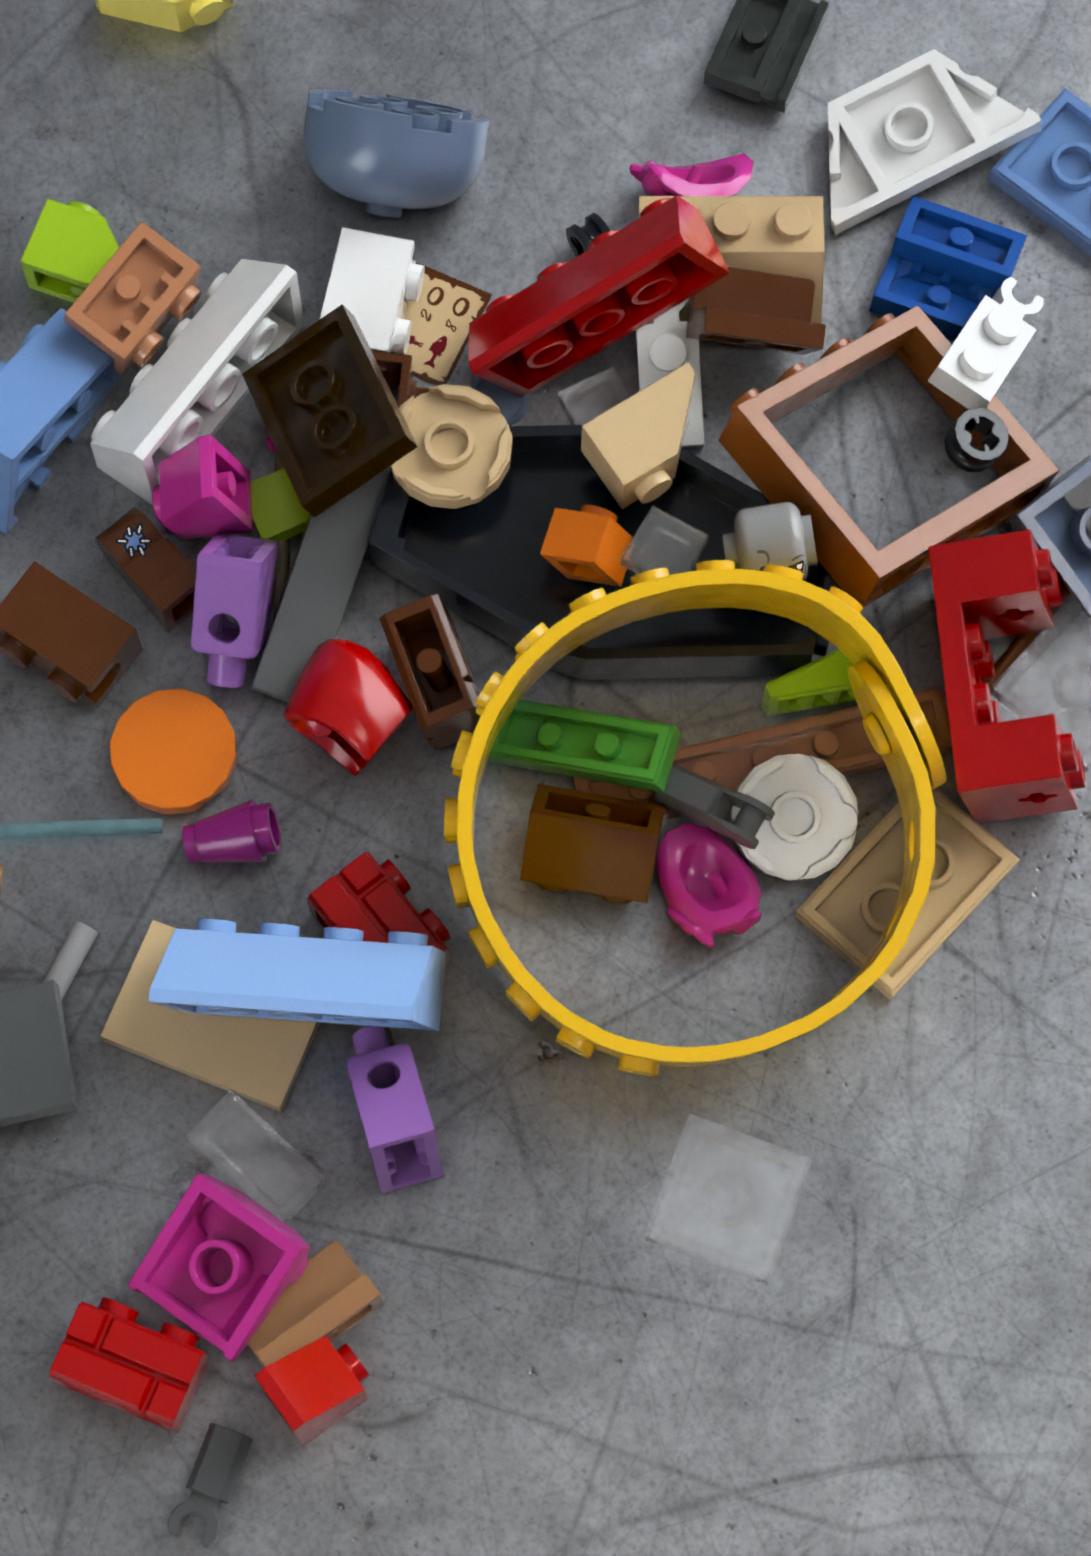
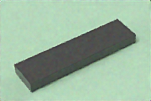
M383 470L318 516L313 517L309 514L249 689L288 703L301 672L318 645L327 639L336 638L373 531L390 472Z

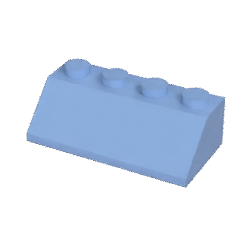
M197 919L196 930L175 928L149 991L148 1002L184 1013L439 1031L446 952L434 946H427L428 935L419 933L388 932V943L363 941L364 931L350 928L325 927L323 938L299 937L300 927L295 925L261 923L260 934L236 933V922Z

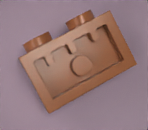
M141 221L66 311L64 321L114 359L113 368L124 376L134 363L142 368L153 358L164 341V338L159 333L172 317L182 321L196 305L202 294V291L197 288L201 266Z

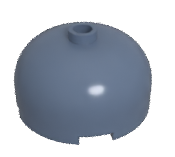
M312 89L309 91L303 134L304 147L311 168L329 188L345 197L367 203V213L401 218L403 209H429L443 206L459 198L472 186L483 164L490 119L477 116V119L471 120L473 111L386 94L385 97L361 94L360 98L353 97V91Z

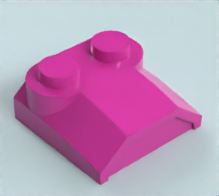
M197 1173L127 1286L133 1291H138L149 1297L222 1350L223 1356L228 1360L236 1361L284 1289L294 1285L303 1275L307 1265V1253L311 1247L293 1228L239 1190L208 1174Z

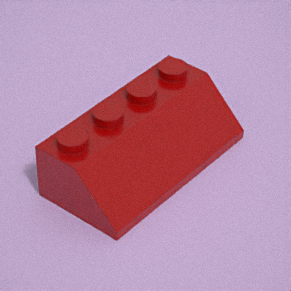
M678 195L673 198H663L654 201L641 211L639 219L621 230H612L597 236L589 243L588 250L569 262H560L547 267L539 273L537 282L517 294H507L492 301L487 306L485 314L469 323L468 364L472 373L520 397L527 393L532 394L728 275L730 272L700 211Z

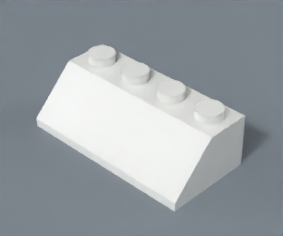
M241 259L229 274L226 272L221 273L210 285L205 296V304L193 319L185 318L175 327L167 343L168 349L154 366L147 364L138 372L130 386V395L116 412L114 410L108 411L96 424L92 432L90 446L97 467L153 505V487L159 485V463L199 436L211 435L214 437L250 392L242 373L293 339L305 324L297 272L284 264Z

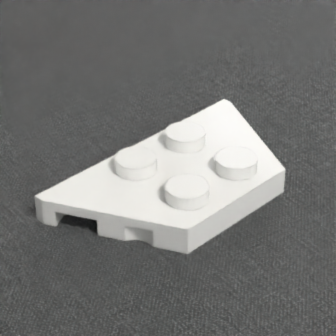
M935 49L828 102L832 231L837 235L1041 131L1042 120L1030 108L1023 112L999 97L996 87L978 76L965 74L959 68L958 63Z

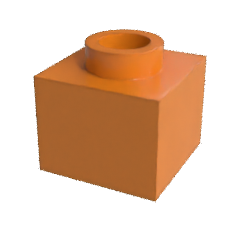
M582 505L580 511L555 508L540 555L568 579L621 587L636 540L617 523L618 517L605 508L595 505Z

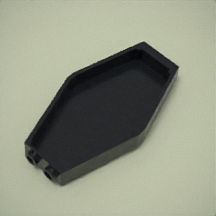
M582 425L509 426L512 434L510 469L498 489L479 503L457 509L430 507L409 496L395 480L391 470L369 541L371 564L425 596L438 594L446 608L516 647L540 623L543 622L550 629L557 622L571 613L569 604L593 590L604 588L608 595L631 586L630 578L645 571L668 568L669 575L696 571V563L726 560L722 534L735 532L734 519L739 510L771 503L761 492L681 448L676 475L672 479L673 483L670 488L651 502L642 504L640 500H637L622 509L581 451ZM582 505H595L613 512L618 517L617 523L636 540L621 587L568 579L540 555L555 508L580 511ZM819 561L818 565L809 566L808 575L804 581L827 591L832 586L841 589ZM739 608L690 609L658 615L613 629L579 646L561 658L551 668L560 674L584 680L785 675L811 663L813 654L822 657L826 656L829 641L809 627L793 620L756 610Z

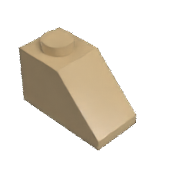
M689 362L582 425L581 451L622 509L637 500H640L642 504L655 500L665 493L673 483L672 479L676 475L693 396L695 370Z

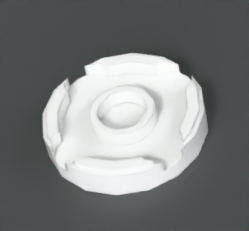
M803 754L777 755L752 768L737 786L736 791L756 798L775 812L771 821L764 820L755 838L759 841L756 849H749L735 842L744 859L761 873L785 881L816 878L836 867L852 848L858 824L857 799L845 776L826 760ZM734 805L731 806L729 811L731 824H733L741 810Z

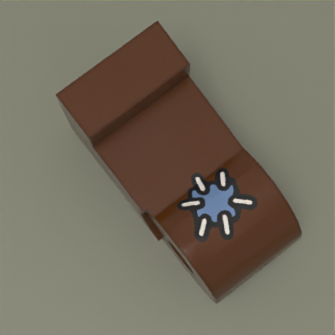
M132 508L95 538L98 547L109 563L168 633L193 614L197 566L191 559L187 560L168 539H164L157 528L139 509Z

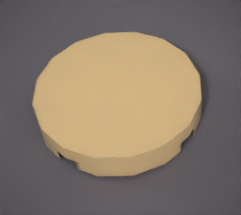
M442 384L429 388V392L420 394L415 399L413 395L401 404L399 409L418 447L390 467L393 477L409 496L430 507L457 509L479 503L498 489L510 469L512 434L509 424L507 425L505 417L500 413V408L489 396L469 386Z

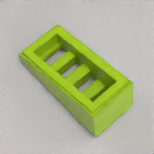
M837 650L766 683L761 707L766 717L856 701L848 675V668L853 664L840 650Z

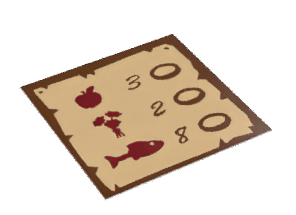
M424 266V280L418 302L408 300L404 319L411 320L412 322L406 355H412V375L438 386L447 384L469 342V323L482 316L493 294Z

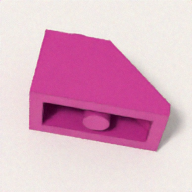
M199 436L159 463V485H155L152 491L154 513L157 520L179 539L188 540L211 537L217 533L233 534L253 531L250 471L213 436Z

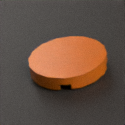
M183 688L157 690L136 700L118 718L110 739L111 766L122 789L142 808L163 815L192 813L204 807V803L212 800L216 795L219 796L230 784L237 765L235 732L225 712L205 695Z

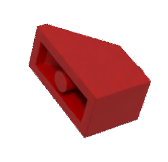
M326 1336L264 1367L254 1375L267 1398L303 1447L368 1399L360 1383L370 1375L347 1343L335 1350Z

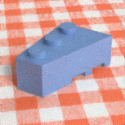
M60 308L44 326L41 324L35 325L26 335L21 349L8 363L0 362V531L5 535L9 534L18 521L17 516L14 515V505L30 483L41 489L51 476V470L43 465L64 438L75 443L118 383L119 372L113 368L114 359L64 321L66 310Z

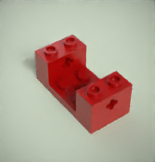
M1031 529L928 546L955 776L959 796L973 819L979 824L1077 810L1076 789L1086 788V775L1081 750L1076 749L1073 733L1063 734L1054 714L1001 722L998 703L996 700H991L988 683L984 682V679L995 678L991 644L989 640L984 641L985 639L1055 628L1052 608L1063 606L1060 578L1057 568L1053 569L1049 548L1039 550Z

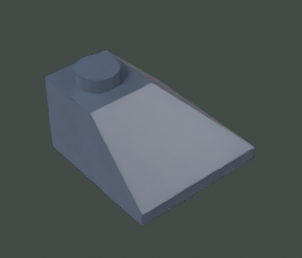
M1090 454L1052 482L1015 515L1024 530L1031 529L1039 550L1049 548L1053 569L1057 568L1059 578L1088 617H1091Z

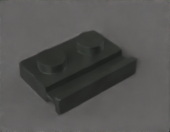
M737 0L705 70L704 84L758 104L761 100L776 105L777 111L785 113L827 17L829 2L820 0V3L811 0Z

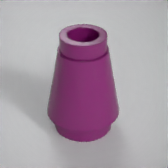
M252 799L197 821L195 824L184 826L182 830L185 853L191 864L198 862H266L268 855L280 853L281 851L279 823L274 807L270 802L257 805L256 801Z

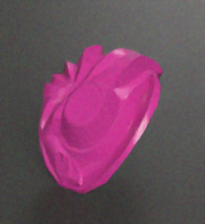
M745 153L688 166L669 167L666 164H655L653 161H648L643 166L634 163L630 165L629 172L642 183L647 196H732L737 194L751 179L754 162Z
M687 822L666 832L658 848V877L668 903L666 915L676 925H680L685 935L692 934L701 944L713 948L714 934L723 935L730 932L741 935L752 925L760 921L762 913L758 911L761 890L758 879L747 862L726 840L709 827Z

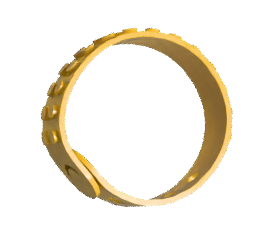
M729 560L696 563V571L669 575L668 568L645 571L630 578L631 586L608 595L604 588H599L577 598L569 604L571 613L550 629L543 622L537 625L514 648L518 653L514 658L516 662L507 671L505 676L495 671L483 687L475 702V705L478 706L476 714L481 717L474 733L462 730L451 764V768H453L452 775L460 777L461 780L458 798H445L444 837L445 843L458 844L460 863L447 866L457 909L470 906L477 926L467 931L468 937L484 966L488 970L497 964L512 983L505 990L507 998L530 1022H533L541 1015L560 1031L555 1039L557 1043L588 1060L594 1050L619 1059L618 1071L653 1078L659 1075L660 1066H707L757 1055L816 1029L846 1010L885 973L906 944L928 895L935 864V803L932 790L946 783V771L933 733L898 662L881 635L860 614L864 609L863 606L841 589L832 586L829 591L802 580L803 573L789 567L768 564L765 565L764 571L735 569V562ZM739 608L785 617L809 627L835 645L853 664L848 668V675L853 694L863 717V726L873 748L878 755L882 756L897 791L904 822V868L894 910L877 947L858 973L826 1003L801 1019L759 1036L713 1046H662L626 1039L607 1032L572 1013L539 984L512 951L491 914L482 891L473 848L477 795L490 751L513 709L533 683L561 658L579 646L613 629L658 615L690 609Z

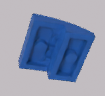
M913 195L895 237L889 259L873 294L869 311L881 316L892 313L896 318L918 305L946 339L955 341L985 295L992 299L1002 283L1007 278L1013 276L1027 235Z

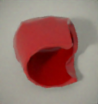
M327 639L318 645L301 672L283 716L290 727L319 745L340 766L356 776L406 719L413 707L393 679L388 667L368 648L350 640Z

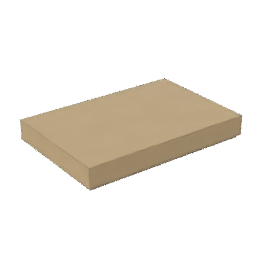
M938 788L932 790L935 803V864L927 898L906 944L885 973L872 984L890 1001L1017 866L1020 860ZM899 802L795 913L797 919L857 972L877 947L897 903L904 868V822Z
M152 920L100 1035L102 1041L282 1113L320 1023L184 1013L148 1002L150 986L175 930L174 927Z

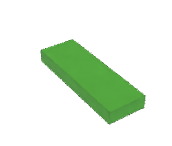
M520 699L501 728L488 759L492 763L664 793L682 734L675 725Z

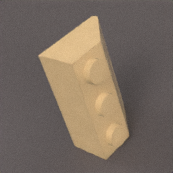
M639 196L638 219L640 218L641 211L652 202L663 198H673L674 196ZM679 196L700 211L727 267L813 280L815 289L811 322L822 324L825 253L823 196ZM691 297L686 308L680 314V322L688 321Z

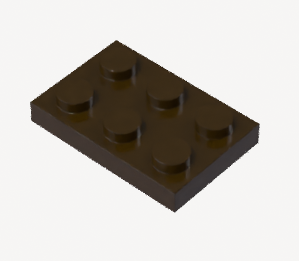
M343 304L242 373L301 506L313 517L318 516L418 447L355 316Z

